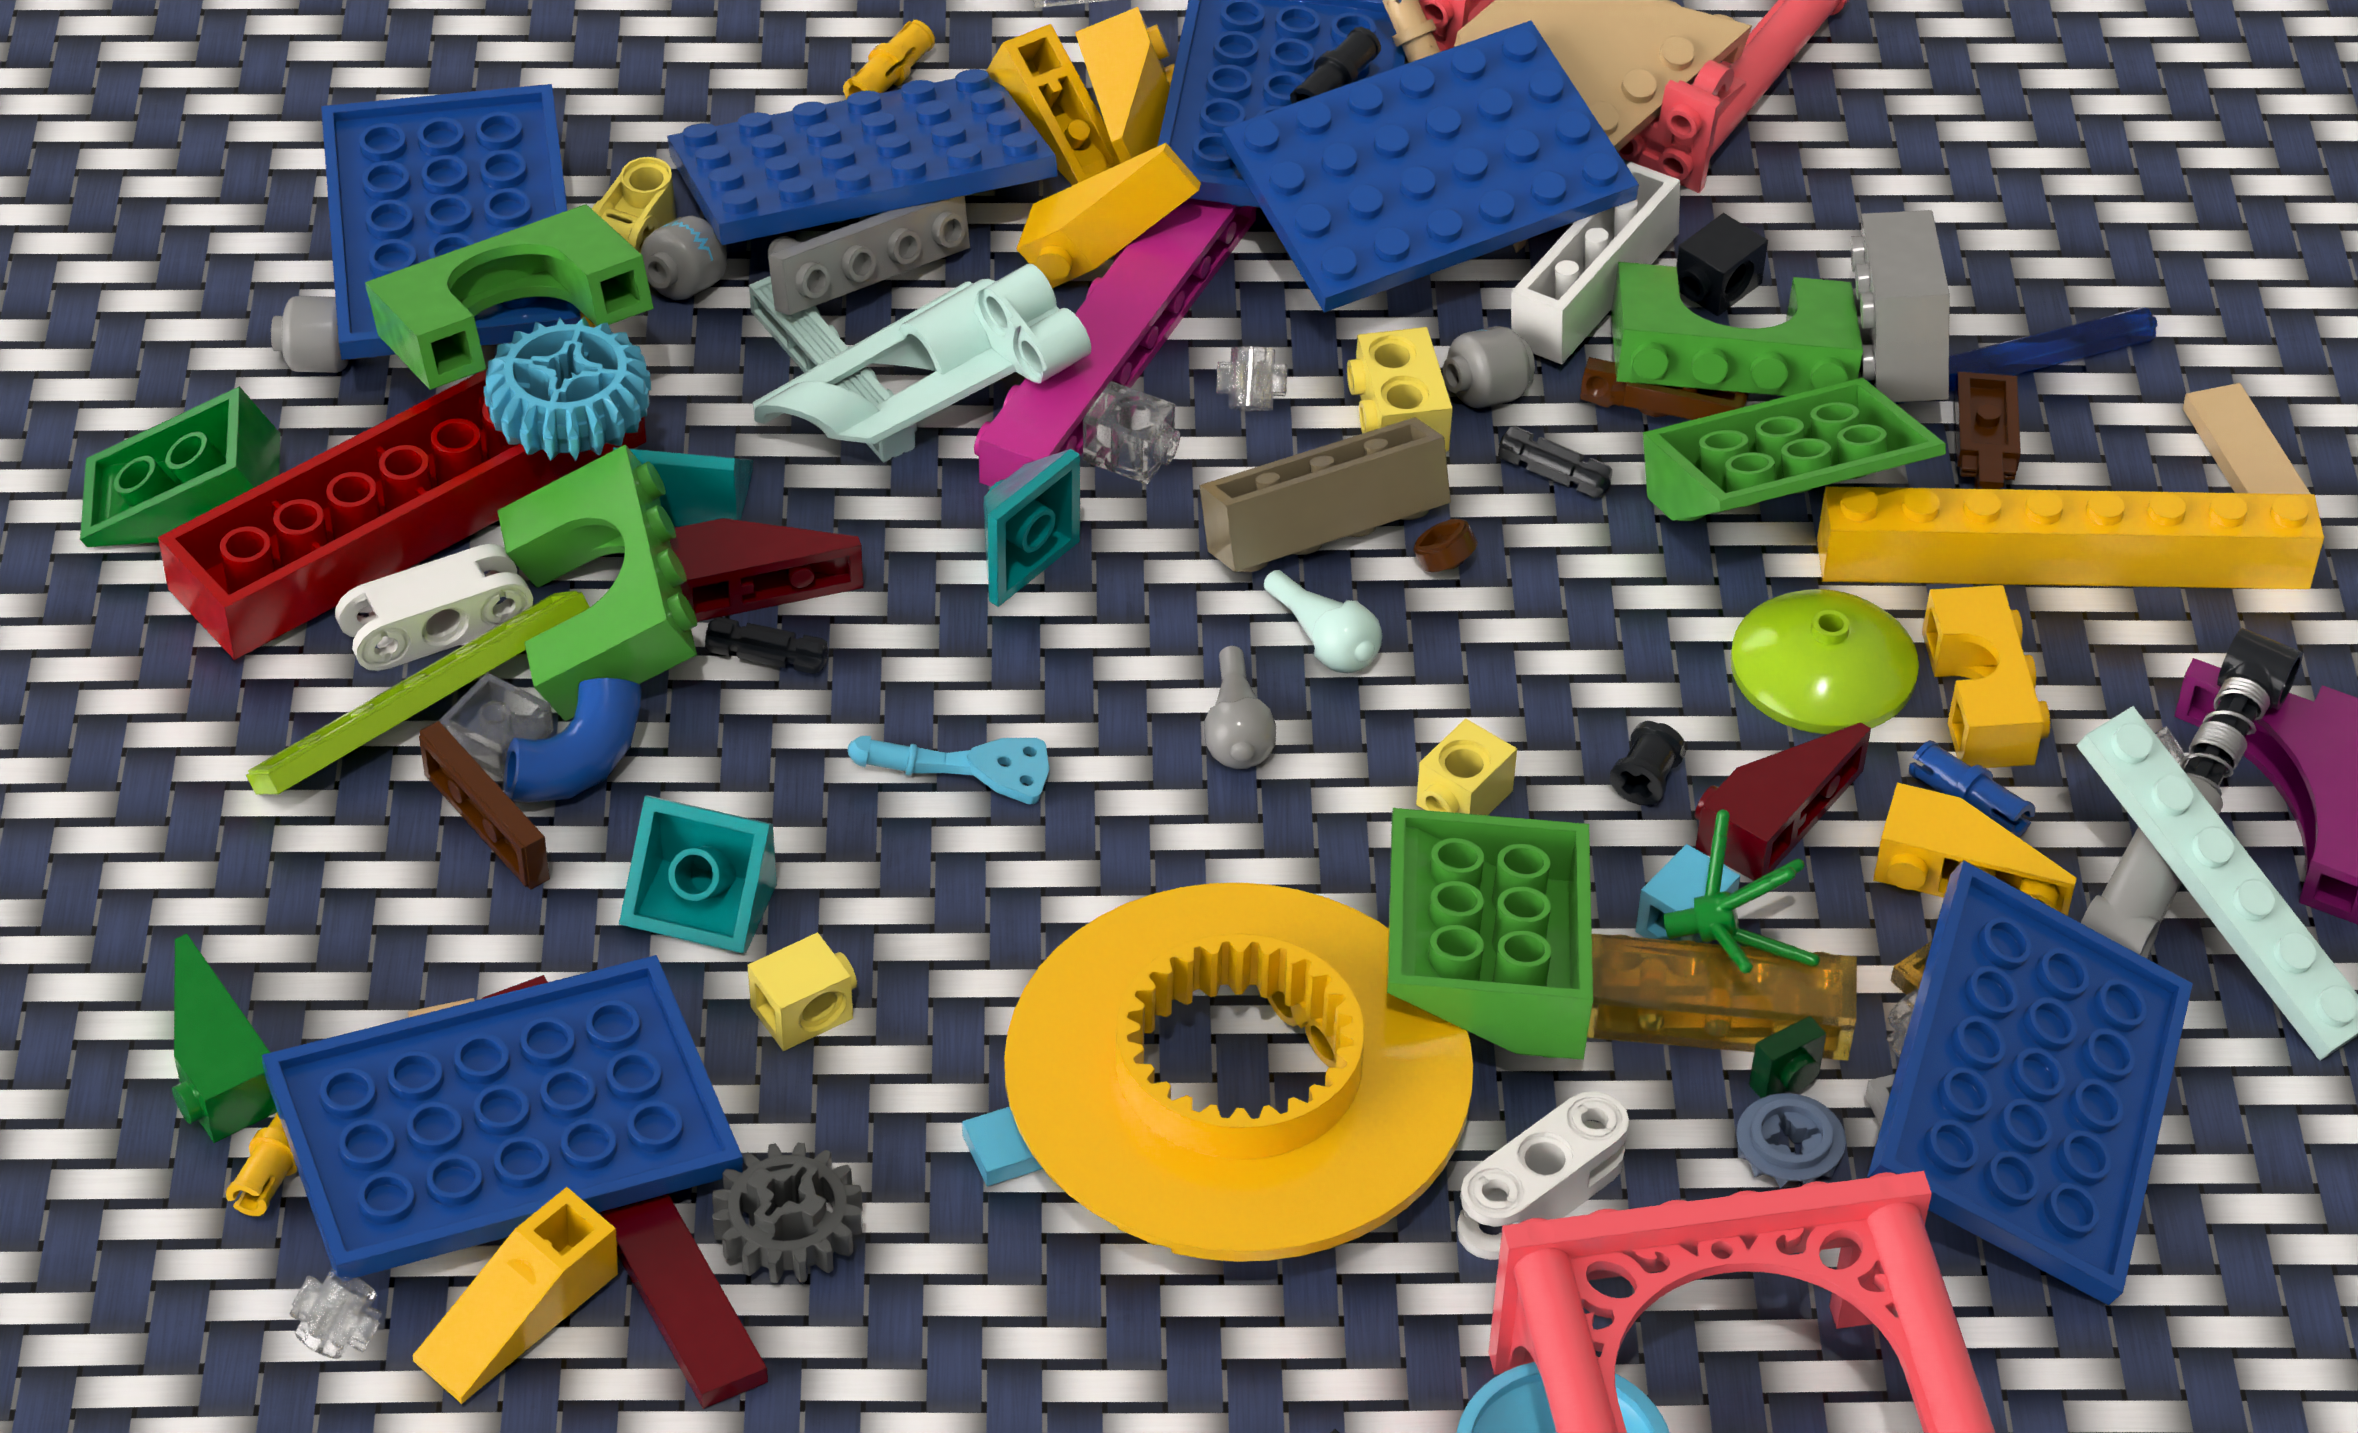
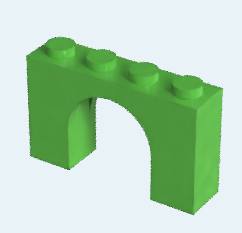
M587 204L365 282L378 336L429 390L486 370L474 316L494 305L527 297L558 298L573 304L595 326L606 322L610 325L654 309L642 254Z
M1618 262L1611 309L1617 382L1790 396L1858 379L1863 346L1852 282L1793 277L1785 323L1766 328H1738L1709 321L1689 310L1680 298L1677 267Z
M626 444L497 510L506 554L537 588L596 558L609 554L625 553L619 575L611 588L599 601L582 613L525 641L533 686L565 721L573 718L575 715L578 701V685L580 682L595 678H614L641 684L697 655L691 631L692 628L697 626V619L689 601L683 595L680 585L686 582V573L679 558L672 550L670 540L676 537V531L660 501V497L666 494L664 483L653 464L649 461L641 464Z

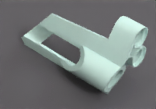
M1026 264L998 281L981 279L975 283L965 282L757 399L753 402L754 421L766 424L781 414L786 413L813 423L826 434L827 438L876 444L1014 372L1019 373L1034 383L1040 384L1087 357L1091 353L1092 346L1088 333L1080 319L1068 308L1059 309L1057 307L1054 291L1043 272L1033 264ZM870 364L898 365L935 371L876 406L861 395L834 385Z

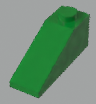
M186 933L175 939L174 1058L180 1084L172 1087V1093L184 1119L189 1124L199 1121L213 1143L277 1113L262 1063V1055L270 1053V1051Z

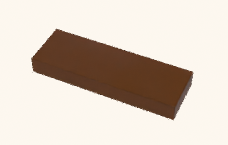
M440 721L420 730L419 741L424 775L525 887L528 886L531 890L550 880L545 836Z

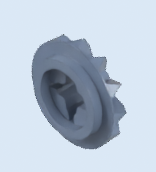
M1773 1094L1753 1102L1742 1113L1736 1130L1738 1158L1749 1161L1754 1177L1764 1174L1774 1177L1780 1189L1788 1181H1800L1804 1185L1814 1182L1820 1176L1832 1178L1837 1164L1844 1156L1846 1136L1840 1120L1824 1104L1799 1094ZM1780 1127L1785 1135H1789L1793 1143L1802 1142L1799 1155H1796L1795 1152L1791 1153L1787 1145H1778Z

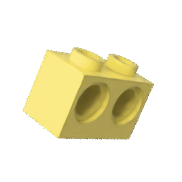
M1421 327L1358 334L1356 359L1347 361V379L1351 395H1360L1362 400L1359 402V420L1362 434L1416 417L1444 436L1446 452L1449 451L1453 408L1428 328Z

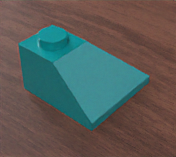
M1068 449L1026 463L1005 480L996 482L984 496L989 602L999 607L1080 542V454L1076 451Z

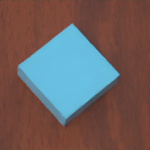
M1010 1107L962 1121V1136L986 1186L1043 1169L1033 1157L1019 1133Z

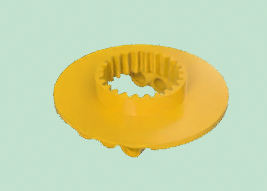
M1209 883L1179 887L1125 903L1097 917L1077 930L1047 957L1024 988L1012 1015L1007 1032L1004 1055L1005 1088L1010 1111L1019 1133L1033 1157L1053 1181L1070 1197L1092 1213L1117 1226L1119 1230L1145 1240L1152 1245L1158 1244L1171 1248L1174 1254L1206 1260L1234 1262L1271 1261L1304 1256L1331 1249L1357 1239L1384 1225L1407 1209L1431 1186L1444 1170L1456 1150L1467 1122L1473 1083L1471 1043L1466 1030L1387 993L1389 928L1379 921L1350 906L1298 889L1268 884ZM1220 985H1229L1235 995H1242L1249 985H1255L1260 996L1268 998L1273 1010L1281 1020L1293 1027L1297 1025L1300 1028L1305 1027L1311 1047L1320 1060L1329 1067L1326 1071L1325 1086L1313 1084L1309 1087L1308 1103L1295 1097L1288 1099L1287 1112L1282 1114L1270 1105L1263 1106L1260 1117L1251 1119L1244 1108H1236L1229 1118H1222L1217 1105L1210 1104L1201 1112L1192 1110V1097L1185 1095L1176 1100H1171V1085L1167 1081L1154 1083L1155 1068L1152 1064H1144V1033H1152L1155 1030V1015L1168 1017L1172 1014L1173 999L1188 1005L1192 1003L1193 991L1198 989L1209 997H1215Z

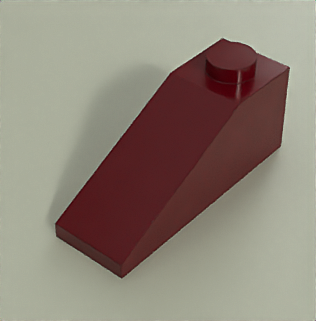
M721 518L676 527V537L670 540L672 550L679 558L686 573V582L680 584L682 593L689 601L697 622L863 588L862 545L858 536Z
M1860 722L1737 767L1719 787L1715 785L1710 786L1699 800L1695 810V819L1699 820L1695 848L1708 856L1711 855L1716 815L1719 810L1724 809L1730 814L1724 864L1753 881L1772 872L1863 772L1871 728Z

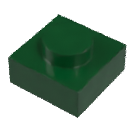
M1808 1016L1756 1042L1749 1081L1750 1087L1760 1098L1787 1091L1798 1092L1806 1088L1819 1076L1827 1033L1811 1016Z

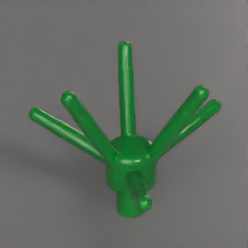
M1719 810L1716 815L1705 895L1694 898V908L1664 914V924L1668 938L1674 939L1700 933L1703 943L1717 940L1740 971L1745 974L1752 971L1753 965L1740 946L1760 957L1771 953L1808 966H1817L1820 963V958L1817 954L1739 928L1736 908L1795 878L1796 873L1804 869L1805 863L1801 859H1795L1731 894L1727 891L1720 892L1730 814L1727 810Z

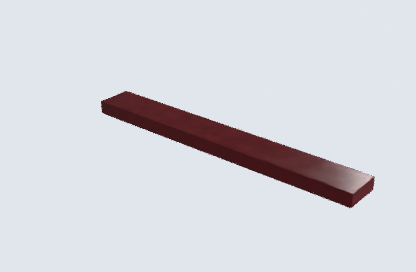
M542 975L482 997V999L548 983V981ZM669 1194L599 1212L598 1214L616 1228L617 1255L702 1408L704 1409L768 1383L767 1367Z

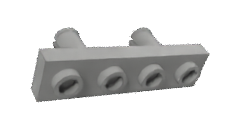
M965 196L859 217V222L805 242L796 241L788 236L777 237L772 241L768 249L775 311L792 315L970 248Z

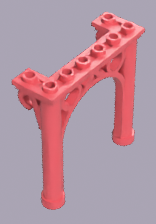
M1419 0L1426 19H1433L1437 29L1432 33L1442 52L1453 48L1457 32L1494 0ZM1778 0L1751 31L1742 56L1734 63L1725 61L1718 63L1709 60L1699 71L1693 85L1681 80L1678 83L1670 80L1665 85L1660 115L1618 151L1621 158L1679 179L1680 185L1700 193L1705 187L1709 162L1713 154L1826 19L1831 15L1839 13L1849 0Z

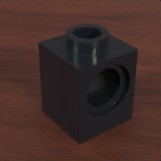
M1722 213L1679 245L1676 264L1679 292L1716 316L1721 315L1762 284L1768 240L1727 214Z

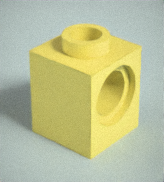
M1465 718L1420 761L1416 805L1427 811L1489 815L1513 792L1517 748Z
M818 932L748 964L751 1008L783 1051L853 1019L852 990L857 987L855 972L847 957L842 952L834 954Z

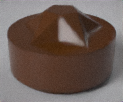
M1451 519L1426 530L1416 540L1413 551L1424 571L1439 572L1446 569H1455L1463 564L1464 560L1476 549L1478 541L1467 521Z

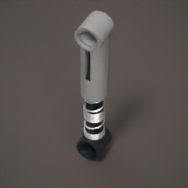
M2241 628L2236 634L2223 661L2217 680V685L2221 688L2214 699L2215 711L2205 716L2203 724L2199 727L2189 746L2190 754L2180 762V767L2218 815L2223 808L2222 792L2219 786L2224 777L2233 775V770L2236 769L2246 751V735L2256 732L2254 720L2263 718L2266 711L2271 708L2279 710L2282 707L2293 686L2303 658L2302 651ZM2139 826L2102 895H2096L2092 900L2081 924L2148 959L2156 940L2159 926L2182 882Z

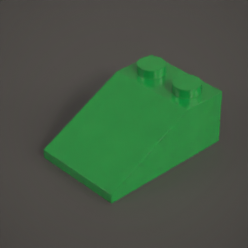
M239 386L86 458L80 540L86 547L158 543L159 536L278 476L281 433Z

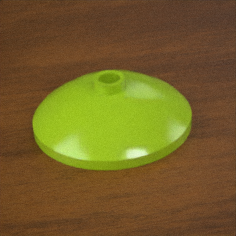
M1826 589L1790 592L1771 598L1758 605L1739 624L1733 638L1730 658L1733 677L1739 689L1751 704L1777 722L1798 730L1818 734H1830L1860 722L1870 728H1874L1890 720L1911 699L1919 670L1918 654L1914 642L1906 629L1891 614L1861 597Z

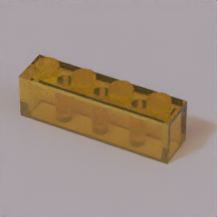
M1592 934L1593 1004L1587 1038L1754 1052L1756 1042L1811 1016L1827 1033L1822 1058L1848 1061L1856 1023L1857 956L1813 952L1819 956L1820 963L1812 967L1750 946H1740L1753 965L1752 971L1745 974L1740 971L1719 944L1697 943L1690 940L1672 941L1638 938L1620 934Z

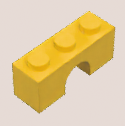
M2003 585L1930 589L1922 628V635L1934 677L1961 676L1970 678V680H1956L1947 724L1957 758L1971 767L1975 765H1981L1985 768L2035 765L2040 740L2048 738L2050 733L2048 705L2046 701H2038L2035 692V662L2032 655H2024L2021 646L2023 634L2021 616L2017 609H2010Z

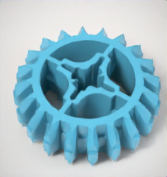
M559 317L557 324L545 327L535 321L532 333L527 334L521 331H514L511 344L504 343L497 346V355L494 359L488 361L486 386L484 387L485 405L489 406L490 419L494 423L495 431L503 432L508 445L521 443L527 455L534 454L542 449L547 453L550 461L559 453H570L576 461L579 453L582 451L591 450L600 456L605 443L622 446L625 433L638 432L641 418L647 416V408L650 404L649 390H651L650 372L646 369L645 358L641 354L640 346L630 343L627 332L613 334L607 322L594 328L590 327L585 317L577 324H565Z

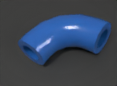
M595 678L580 682L578 685V701L575 715L564 731L548 739H512L505 762L504 793L513 802L522 803L571 799L606 780L631 747L641 707L642 687L632 681L614 678Z

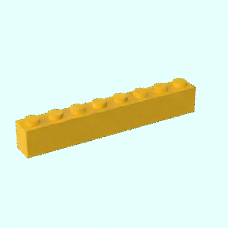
M1825 487L1817 534L1822 582L2310 589L2324 540L2315 494Z

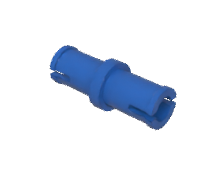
M1931 740L1925 742L1914 754L1913 758L1924 764L1921 767L1915 762L1910 763L1909 774L1915 779H1920L1940 793L1964 799L2017 837H2020L2030 826L2031 822L2021 817V815L2025 814L2028 817H2034L2035 805L2023 800L1993 781L1992 772L1981 765L1971 767Z

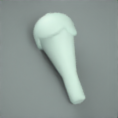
M1280 570L1272 571L1266 576L1264 581L1265 590L1293 612L1314 644V657L1329 669L1339 673H1354L1368 666L1377 656L1382 645L1383 636L1379 620L1358 601L1346 600L1342 603L1307 591Z

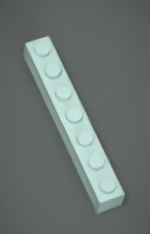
M771 276L749 285L751 313L804 373L851 347H847L840 339L833 325H828L822 319L816 306L792 315L775 311ZM864 367L834 384L861 395L875 406L894 395L890 389L886 390L879 383L874 371L870 367ZM915 423L876 444L867 445L884 463L892 457L895 458L902 455L903 452L906 453L914 449L917 424Z

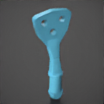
M860 736L851 741L847 749L848 755L853 762L862 767H866L867 764L905 771V774L909 776L912 773L971 775L995 792L1026 804H1036L1039 802L1049 773L1046 744L1038 738H1000L973 747L971 750L944 753L919 748L916 744L905 746L872 740L871 736Z

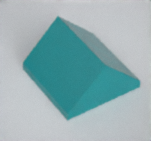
M630 449L641 464L649 461L658 471L666 490V494L660 497L661 506L669 515L674 526L681 527L721 518L741 520L753 472V460Z
M649 795L645 796L619 925L739 953H747L777 886L773 824Z

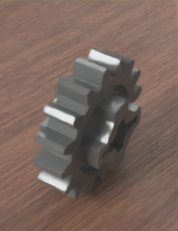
M776 1143L769 1144L767 1159L760 1161L756 1156L747 1152L742 1155L744 1172L726 1169L722 1173L724 1189L714 1190L712 1194L714 1237L716 1240H722L723 1255L727 1261L742 1256L744 1274L750 1276L763 1266L769 1268L771 1283H778L784 1270H793L799 1282L807 1281L809 1266L816 1264L820 1269L829 1273L834 1270L833 1252L846 1256L852 1254V1235L862 1234L863 1231L862 1190L860 1185H852V1172L848 1164L832 1170V1154L830 1151L825 1149L812 1159L806 1157L805 1143H797L792 1155H782ZM826 1199L833 1207L832 1213L827 1211ZM743 1212L749 1214L750 1225L753 1226L752 1228H750L743 1220Z

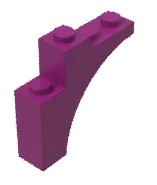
M2195 658L2192 659L2184 675L2174 717L2200 727L2205 716L2215 711L2214 699L2221 688L2217 685L2220 667ZM2322 685L2315 701L2289 693L2279 710L2271 708L2266 711L2263 718L2254 720L2256 732L2246 735L2247 749L2243 756L2251 761L2272 782L2287 803L2297 823L2304 847L2306 871L2299 903L2358 925V698Z

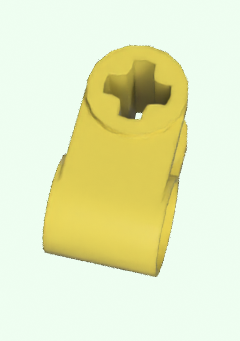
M641 157L628 162L603 198L592 207L594 212L639 253H641L642 245L647 236L677 217L671 168L665 161L654 157Z

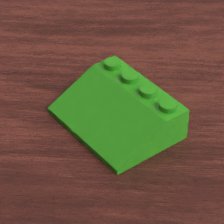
M1863 377L1643 432L1647 498L1672 521H1693L1707 514L1752 506L1761 501L1793 493L1807 492L1816 487L1848 479L1861 478L1871 473L1946 454V443Z
M1393 808L1391 822L1387 993L1515 1054L1584 1060L1593 1004L1589 824Z

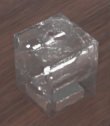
M1110 381L1083 418V461L1147 485L1162 464L1169 465L1178 450L1180 432L1175 430V404Z

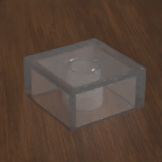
M488 672L439 720L484 770L504 779L507 751L513 738L546 739L554 731L550 703Z

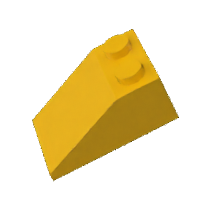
M1136 7L1075 32L1111 143L1121 163L1157 147L1175 64L1163 66L1161 59L1170 55L1157 24L1147 28L1139 8Z

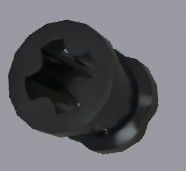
M1645 721L1639 723L1631 734L1632 747L1626 757L1619 759L1610 771V781L1616 792L1627 801L1637 805L1649 806L1658 803L1663 797L1667 785L1665 778L1670 769L1677 767L1682 762L1686 751L1684 739L1675 729L1664 723Z

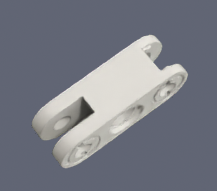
M485 544L361 584L349 590L341 597L335 608V618L342 632L350 637H355L352 650L359 664L368 670L380 671L470 642L531 607L533 596L525 580L517 574L516 565L506 554L505 548L501 545ZM501 597L507 598L502 603L496 604L498 601H500ZM371 605L373 611L369 613L368 617L357 615L362 608Z
M1596 1091L1577 1094L1471 1169L1463 1179L1460 1192L1463 1209L1460 1211L1457 1222V1234L1463 1247L1476 1257L1488 1260L1499 1259L1502 1232L1497 1235L1486 1234L1479 1228L1480 1224L1498 1227L1519 1224L1531 1218H1544L1547 1220L1564 1218L1614 1181L1621 1173L1625 1154L1624 1144L1629 1125L1627 1110L1621 1102L1609 1094Z

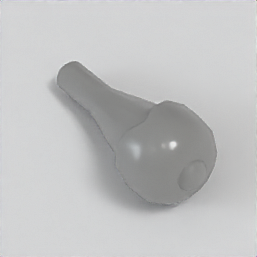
M1228 646L1219 653L1222 684L1216 704L1210 708L1205 718L1204 737L1212 757L1222 765L1233 769H1248L1259 765L1271 754L1276 742V723L1270 708L1260 699H1257L1247 681L1243 651L1239 647Z

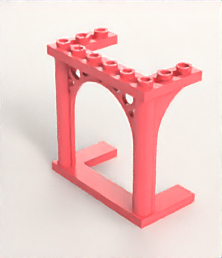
M1924 1171L1902 1174L1884 1172L1869 1178L1833 1183L1815 1181L1800 1187L1764 1192L1746 1190L1726 1197L1695 1201L1671 1200L1657 1206L1626 1210L1601 1209L1588 1215L1549 1220L1531 1218L1519 1224L1502 1226L1488 1353L1494 1375L1501 1374L1520 1365L1535 1362L1543 1381L1556 1433H1627L1615 1388L1616 1359L1627 1332L1636 1319L1651 1304L1673 1289L1707 1276L1733 1272H1764L1784 1275L1812 1283L1832 1292L1829 1308L1836 1329L1874 1324L1888 1340L1900 1361L1924 1433H1995L1925 1228L1932 1193ZM1841 1247L1837 1269L1825 1266L1819 1256L1821 1250ZM1622 1276L1630 1282L1635 1293L1626 1298L1609 1297L1593 1288L1589 1281ZM1583 1308H1585L1590 1313L1585 1314ZM1594 1315L1611 1318L1612 1324L1596 1330L1592 1326ZM1595 1351L1602 1352L1601 1356L1597 1357Z

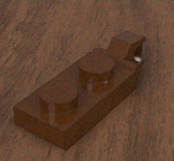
M1591 357L1588 358L1584 370L1580 399L1606 408L1613 404L1617 406L1623 405L1636 408L1640 412L1653 417L1671 415L1691 420L1746 407L1749 393L1617 382L1615 362Z
M1957 372L1954 388L1957 467H1960V476L1974 477L1973 489L2003 488L2004 480H2015L2021 455L2017 376Z

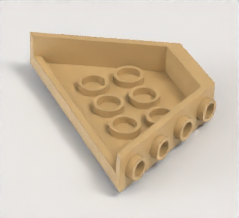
M1494 0L1457 32L1454 47L1531 20L1618 152L1660 115L1665 85L1670 80L1677 83L1681 80L1693 85L1696 76L1707 61L1734 63L1742 56L1752 25L1735 21L1726 15H1711L1681 7L1676 2L1670 0ZM1527 239L1513 244L1516 253L1525 246Z

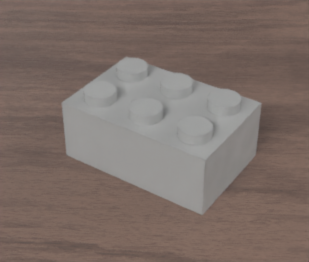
M1920 210L1861 214V236H1851L1850 241L1852 272H1855L1856 288H1853L1863 346L1860 364L1861 377L1867 381H1872L1873 386L1893 402L1949 400L1950 293L1933 211Z

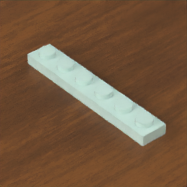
M2130 707L2086 734L2076 745L2316 1057L2321 1061L2358 1036V994L2135 707Z

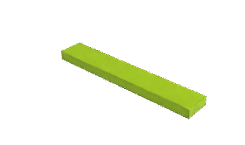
M577 591L553 593L249 769L246 777L255 794H280L525 651V641L590 608L583 593Z

